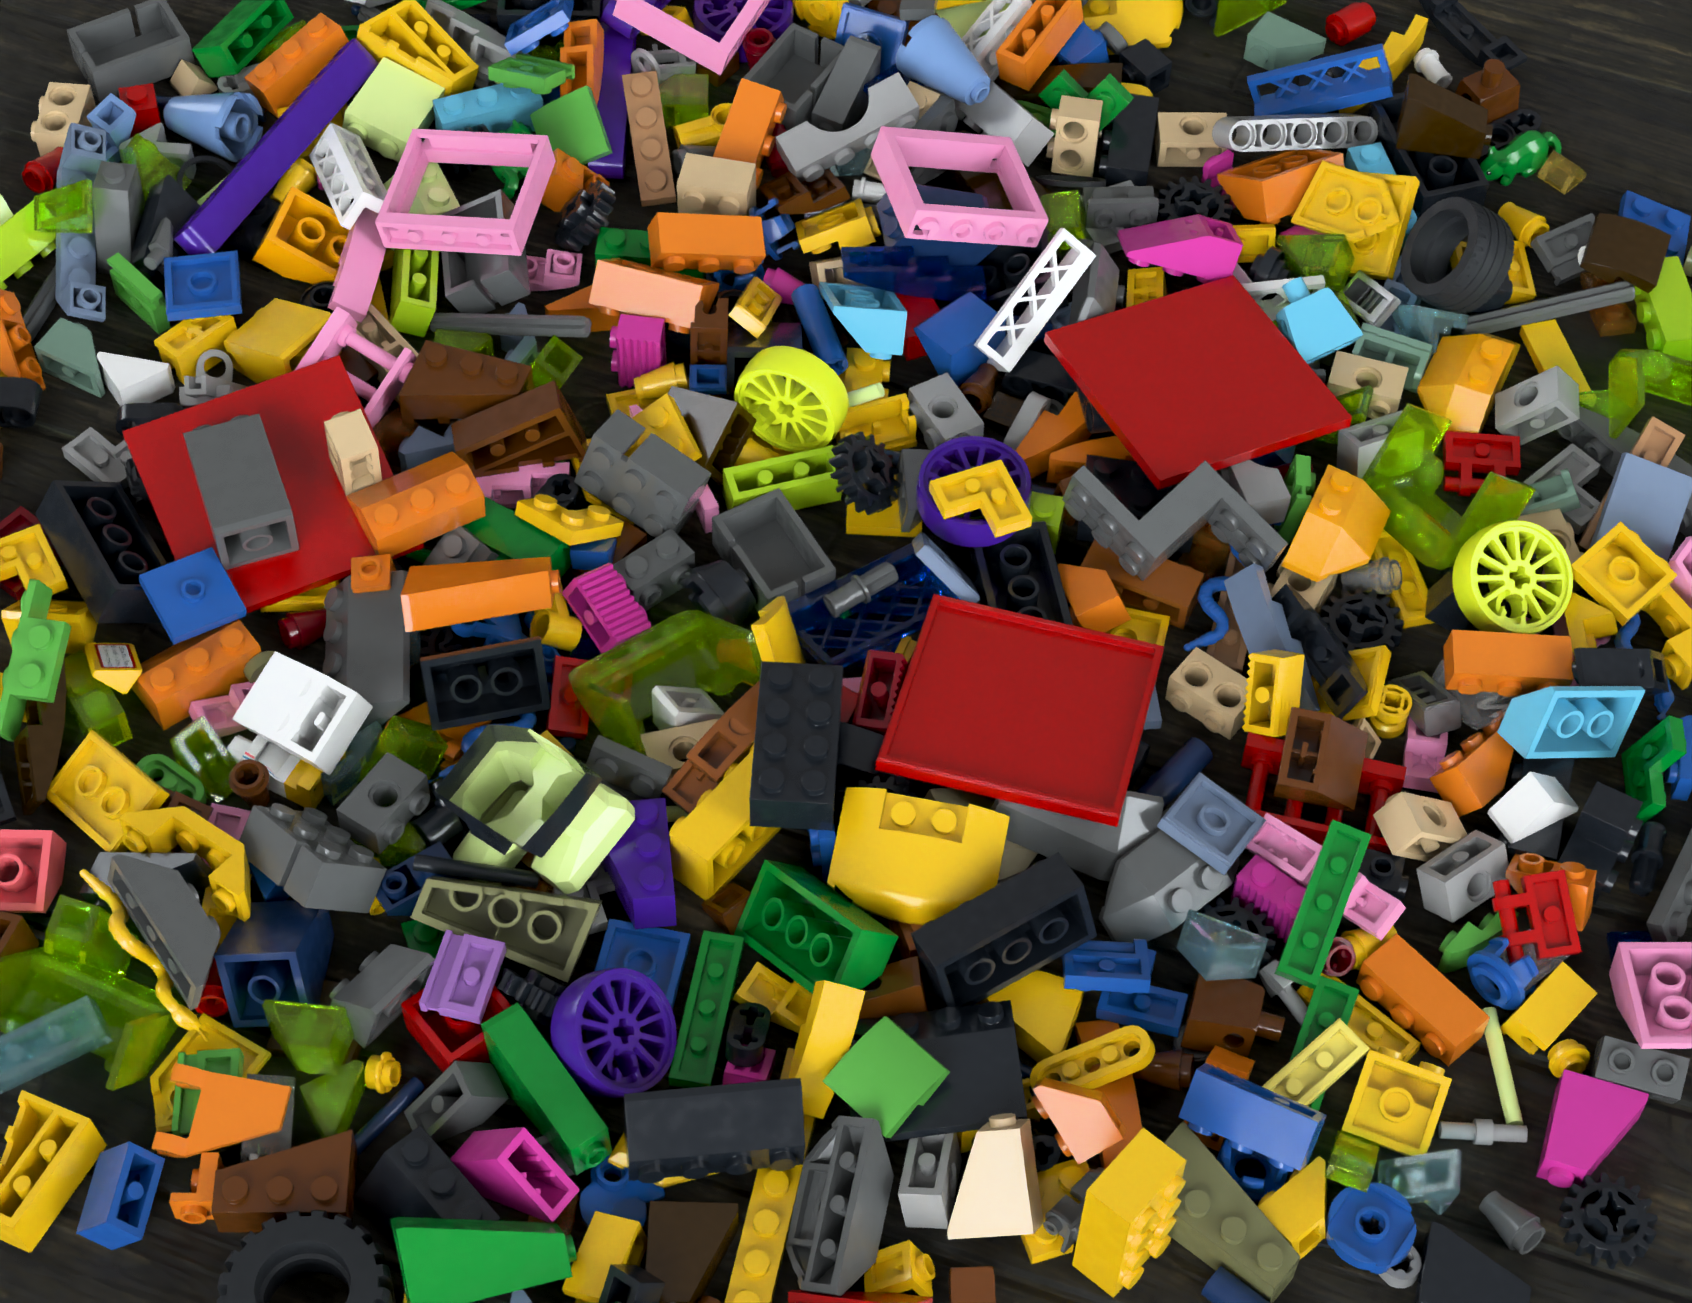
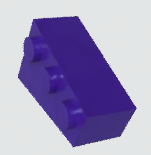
M665 798L629 801L635 808V820L604 858L601 865L604 871L608 872L615 886V892L635 929L677 926Z

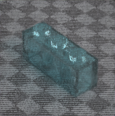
M86 995L0 1036V1094L113 1041L97 1002Z

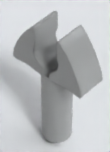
M1275 959L1258 972L1270 997L1278 995L1301 1026L1308 1007L1291 984L1294 981L1274 974L1279 962Z

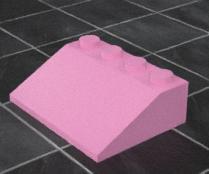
M1618 942L1609 971L1616 1006L1641 1049H1691L1692 942Z

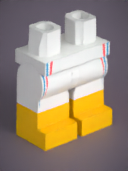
M240 735L235 736L229 744L227 752L229 759L236 764L247 759L261 762L269 771V790L303 807L315 809L332 785L331 779L335 780L353 755V748L351 742L330 776L259 735L253 741Z

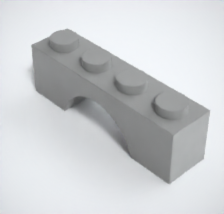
M899 72L868 88L869 104L866 113L851 128L830 132L818 129L805 121L776 137L778 153L788 170L800 183L805 180L811 182L818 179L824 174L826 169L835 164L841 166L848 163L855 157L856 153L865 148L873 149L881 126L911 129L916 125V121L919 120V105Z
M1247 460L1216 471L1268 524L1284 522L1291 496L1278 468L1265 467Z

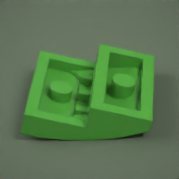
M587 85L546 104L530 115L536 135H548L552 151L559 148L569 156L576 158L583 165L613 153L592 90Z
M884 1016L853 1045L825 1077L823 1082L860 1116L878 1120L882 1135L885 1138L891 1139L917 1105L924 1106L950 1071L889 1017Z

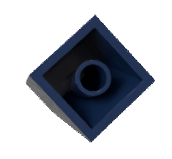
M916 184L925 204L989 208L987 198L981 194ZM887 193L877 203L886 252L947 289H950L998 247L995 244L905 238ZM917 224L914 228V230H922L919 229V226Z
M296 900L251 902V917L245 922L239 918L236 919L214 955L233 1028L312 1025L315 1023L335 935L329 910L304 908Z

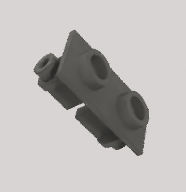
M1104 1168L1090 1169L1071 1188L1070 1194L1080 1201L1079 1204L1068 1195H1065L1045 1215L1046 1220L1043 1225L1046 1231L1051 1235L1059 1234L1064 1238L1061 1248L1063 1253L1077 1242L1086 1191L1105 1170Z

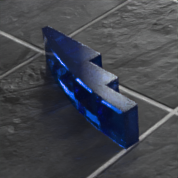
M913 246L841 247L843 277L894 293L954 301L971 291L979 299L986 301L987 290L983 266H950L948 256H915Z

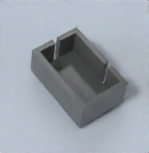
M148 0L134 5L141 34L138 37L135 35L131 13L128 8L67 29L74 61L85 79H87L88 84L91 85V89L100 103L110 93L116 97L119 96L118 88L155 83L173 76L181 59L195 65L190 38L166 0Z
M792 23L744 76V79L782 92L784 103L787 104V110L781 124L785 126L787 131L805 121L811 124L812 111L844 46L824 37L821 40L820 65H818V34Z
M499 189L441 215L510 219L515 205ZM524 247L521 256L441 251L445 297L460 313L485 314L496 309L495 303L497 302L504 306L530 295L526 247Z
M617 409L593 434L574 482L613 508L617 513L645 530L649 535L656 538L671 528L678 534L691 519L700 500L699 497L702 495L712 473L654 433H651L630 457L624 455L640 438L646 428Z
M780 488L712 517V544L722 559L727 561L734 569L739 567L752 583L749 589L756 599L754 607L757 612L778 596H785L790 615L792 616L798 613L799 605H802L806 610L823 602L824 595L835 591L836 568Z
M278 803L272 804L271 807L253 805L239 840L245 846L249 862L278 886H283V890L304 908L369 913L387 870L373 858L374 853L371 850L355 844L350 840V833L330 824L327 821L328 816L317 809L305 807L303 811H297Z

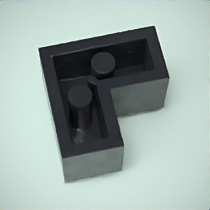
M1598 781L1581 812L1574 832L1558 862H1577L1584 865L1587 869L1597 870L1593 905L1596 904L1602 891L1610 894L1620 873L1614 870L1613 867L1616 861L1625 863L1644 820L1637 818L1643 804L1642 801Z

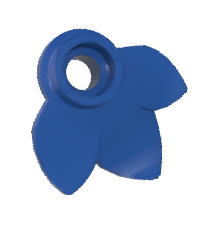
M609 1155L602 1163L591 1170V1183L580 1195L581 1217L589 1227L595 1211L639 1221L643 1228L646 1222L645 1203L664 1198V1188L653 1183H642L639 1180L629 1181L628 1168L625 1167L623 1170L608 1163ZM613 1173L618 1175L620 1180L610 1182L604 1177Z

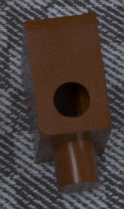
M1489 59L1485 62L1483 70L1464 77L1460 81L1455 94L1488 109L1487 124L1518 110L1520 84L1505 68L1502 61Z
M918 956L887 964L880 977L861 989L865 991L859 1019L929 1011Z
M1202 963L1193 990L1180 1047L1211 1052L1216 1045L1245 1057L1250 1053L1255 1036L1279 1042L1285 1017L1261 1011L1265 990L1262 986L1209 964Z

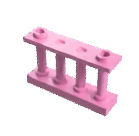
M337 306L295 370L335 357L343 347L346 348L348 346L389 370L378 389L347 371L357 395L369 402L364 411L374 431L403 387L417 357L410 349L405 347L397 358L356 333L357 322L350 313Z

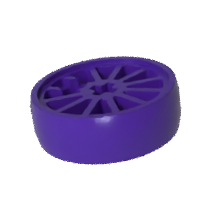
M694 0V29L720 43L748 0ZM771 0L752 29L765 28L777 40L794 23L792 0ZM741 44L737 52H739V62L744 63L747 62V58Z
M980 436L959 437L937 446L924 459L917 477L916 502L925 525L941 539L963 547H986L1010 538L1017 531L995 538L980 509L964 513L963 517L954 516L943 519L929 492V483L931 480L971 469V466L977 467L1001 459L1029 510L1032 496V481L1029 469L1022 457L1008 445ZM980 515L982 517V519H970V517H976Z
M607 968L588 973L575 980L563 991L552 1014L550 1032L553 1052L580 1090L590 1096L618 1099L624 1098V1094L644 1092L664 1077L672 1063L677 1041L676 1023L672 1008L659 986L649 977L638 971L627 968ZM595 990L597 992L600 1003L593 997V992ZM584 1008L594 1017L593 1020L583 1018ZM642 1026L644 1033L640 1032V1027ZM581 1029L586 1030L587 1042L583 1043ZM590 1048L593 1051L592 1060L587 1055V1050ZM613 1058H615L618 1063L617 1068H613L612 1066Z

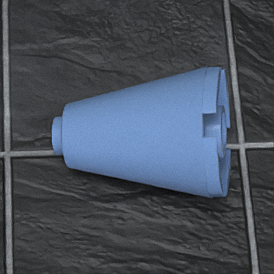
M931 15L922 19L910 30L908 35L912 37L906 47L901 43L896 57L897 69L904 76L967 105L981 103L986 99L990 92V78L948 20L937 15Z
M228 92L175 96L168 101L163 110V118L169 130L228 161L239 162L238 160L243 159L262 137L263 127L258 126V115L263 116L262 108L258 99L250 93Z

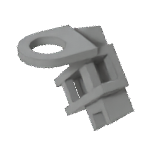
M652 44L653 51L637 48L631 53L633 74L649 71L657 72L661 98L683 96L682 79L695 78L696 62L674 49L658 50V45ZM666 62H674L673 64H662V65L659 64V63H666ZM676 83L677 88L662 89V84Z
M217 349L208 350L198 359L195 377L184 376V387H179L180 405L190 408L247 388L248 386L232 382L233 363L229 355ZM211 357L220 358L225 363V373L218 378L207 375L204 370L205 361Z

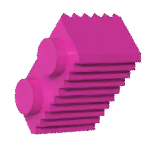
M620 314L618 326L611 327L610 348H616L612 354L611 371L618 372V382L621 387L625 385L628 388L635 387L634 378L667 364L665 318Z
M607 563L575 577L562 592L603 657L636 643L651 628V622L648 621L645 609L638 602L634 601V596L630 595V589H627L624 577L617 573V570L613 569L612 563Z
M1256 854L1236 875L1230 901L1232 903L1233 898L1238 897L1239 906L1243 908L1251 902L1254 903L1253 914L1266 913L1265 926H1274V934L1277 933V938H1283L1284 943H1286L1306 887L1261 855Z

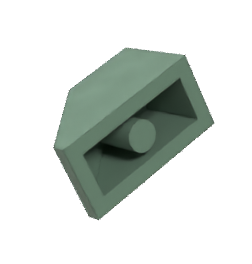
M1267 11L1248 33L1243 59L1268 71L1307 62L1315 56L1324 54L1327 38Z
M60 317L34 346L42 371L101 398L105 394L91 331L83 324L72 323Z

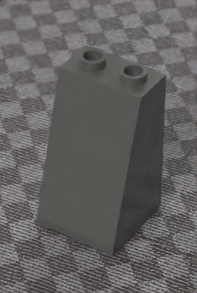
M260 414L251 416L239 415L225 423L213 426L202 425L190 432L183 433L223 568L228 570L300 550L293 513Z

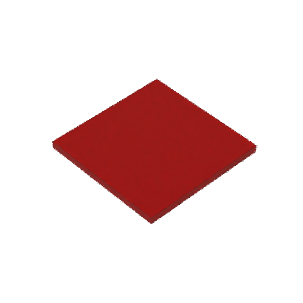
M1234 275L1045 332L1044 343L1157 490L1181 483L1204 461L1217 471L1350 427L1352 416Z
M340 355L122 431L124 440L175 561L210 547L213 548L220 560L183 433L190 432L202 425L213 426L225 423L239 415L251 416L260 414L293 513L300 550L225 570L244 603L247 613L350 576L351 558L376 555L347 500V496L330 461L324 422L340 412H353L361 409L378 446L382 481L394 475ZM424 543L391 556L393 560L423 549Z
M933 594L876 760L875 770L1118 827L1165 646Z

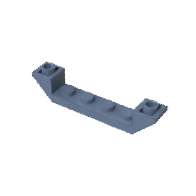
M71 123L57 171L55 300L67 316L104 322L106 319V287L96 285V240L92 187L101 161H106V130Z
M520 302L515 305L510 313H506L528 315L525 305ZM500 335L501 349L508 352L505 360L532 366L533 374L539 367L535 336ZM451 424L447 428L444 437L421 426H418L410 437H406L398 449L401 472L451 451L456 454Z

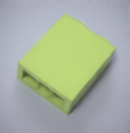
M383 57L346 109L342 128L359 135L365 146L379 152L382 156L400 162L412 129H428L435 119L432 100L444 97L445 88Z

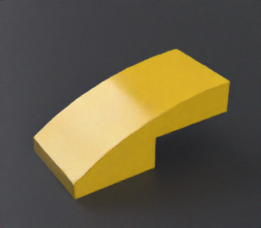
M757 961L734 995L733 1000L739 1004L747 1002L761 1004L771 1012V1022L799 1033L801 1024H806L813 994L795 980L791 984Z

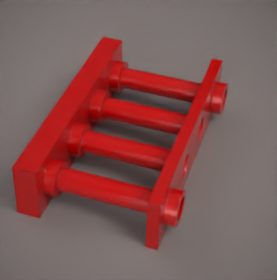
M1248 732L1241 767L1252 769L1245 805L1261 817L1269 813L1322 846L1332 819L1341 823L1344 810L1328 807L1324 824L1301 820L1304 802L1288 799L1284 816L1261 811L1268 773L1278 775L1284 740ZM1364 758L1358 793L1371 796L1365 832L1372 836L1367 848L1390 854L1391 851L1385 839L1380 837L1381 831L1373 814L1385 805L1386 800L1390 796L1401 792L1407 767Z

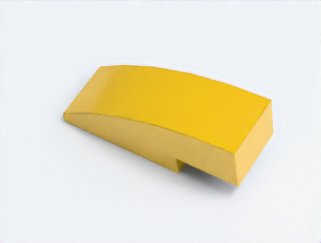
M826 980L815 982L806 1024H801L788 1076V1079L801 1078L804 1115L824 1119L834 1091L823 1080L850 1049L865 995L863 990Z

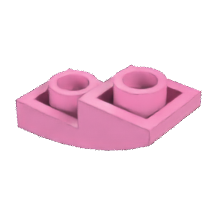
M547 249L546 258L526 255L530 291L559 290L579 285L583 254Z

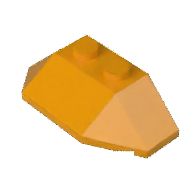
M1488 333L1441 338L1419 383L1417 393L1432 424L1441 432L1442 440L1445 431L1481 433L1495 404V394L1501 391L1521 344Z
M1328 464L1281 566L1318 582L1327 579L1328 575L1343 573L1368 564L1391 510L1363 479Z

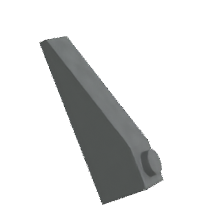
M1127 791L1118 827L1000 799L995 800L990 810L1010 816L1006 840L1046 857L1059 852L1071 868L1096 879L1110 882L1116 860L1158 829L1157 825L1162 818L1164 801L1163 797Z

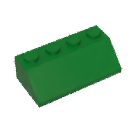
M766 859L734 933L736 936L744 937L746 944L812 994L815 982L822 980L860 990L883 974L899 937L804 868Z

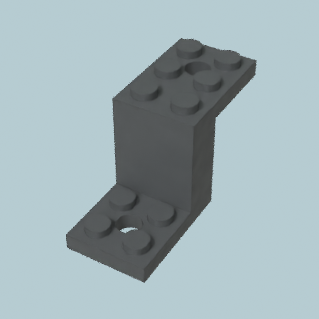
M1206 461L1201 463L1140 520L1084 465L1072 475L1062 499L1065 502L1064 505L1068 513L1077 521L1083 520L1092 529L1091 533L1094 539L1102 547H1109L1119 557V563L1123 569L1132 576L1137 575L1142 581L1207 522L1211 525L1213 534L1221 542L1229 543L1239 553L1238 557L1246 567L1254 563L1262 566L1264 573L1274 565L1288 545Z

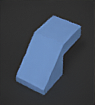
M110 93L86 117L93 128L106 130V162L119 163L121 161L119 146L130 138L136 112L114 94Z

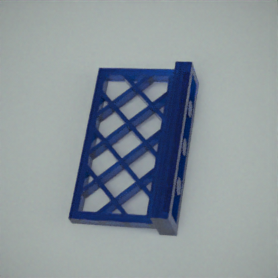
M912 543L787 603L799 643L819 664L839 665L844 668L866 657L868 650L878 651L922 629L930 606L925 604L927 598L932 599L933 594L955 599L959 598L915 555ZM884 562H889L895 567L899 577L897 582L871 596L869 603L861 602L840 614L837 618H834L829 613L824 604L823 596L849 583L851 576H861ZM922 580L925 581L923 587L912 586ZM890 596H893L890 603L880 602ZM901 597L919 598L917 604L899 603ZM857 612H860L857 619L847 618ZM868 613L886 614L884 621L866 620ZM894 615L913 616L905 622L893 621ZM823 629H826L824 636L813 635ZM835 629L853 630L851 637L833 636ZM862 631L880 632L879 635L871 639L859 638ZM828 647L846 649L845 652L833 658H830L827 654Z

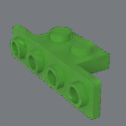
M35 579L29 580L28 588L22 594L20 602L22 613L18 628L13 632L11 639L12 655L9 666L4 670L2 676L3 692L0 701V737L12 742L20 733L27 700L54 703L72 627L64 621L47 620L52 589Z

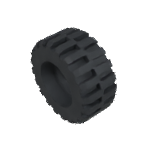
M316 1209L311 1211V1216H301L300 1210L287 1212V1219L276 1223L273 1217L261 1223L263 1230L255 1235L252 1231L247 1233L240 1240L243 1249L240 1252L236 1250L231 1251L225 1261L228 1273L223 1272L220 1274L217 1286L220 1297L216 1300L217 1303H269L275 1291L289 1279L305 1273L321 1272L334 1275L348 1285L350 1292L345 1303H396L394 1286L385 1254L379 1243H373L371 1233L362 1225L353 1228L351 1218L337 1214L334 1220L329 1219L326 1210Z

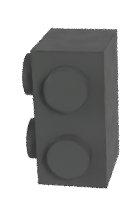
M671 528L613 564V569L617 570V573L624 577L627 589H630V595L634 596V601L638 602L647 611L683 588L680 582L691 574L690 569L695 568V552Z

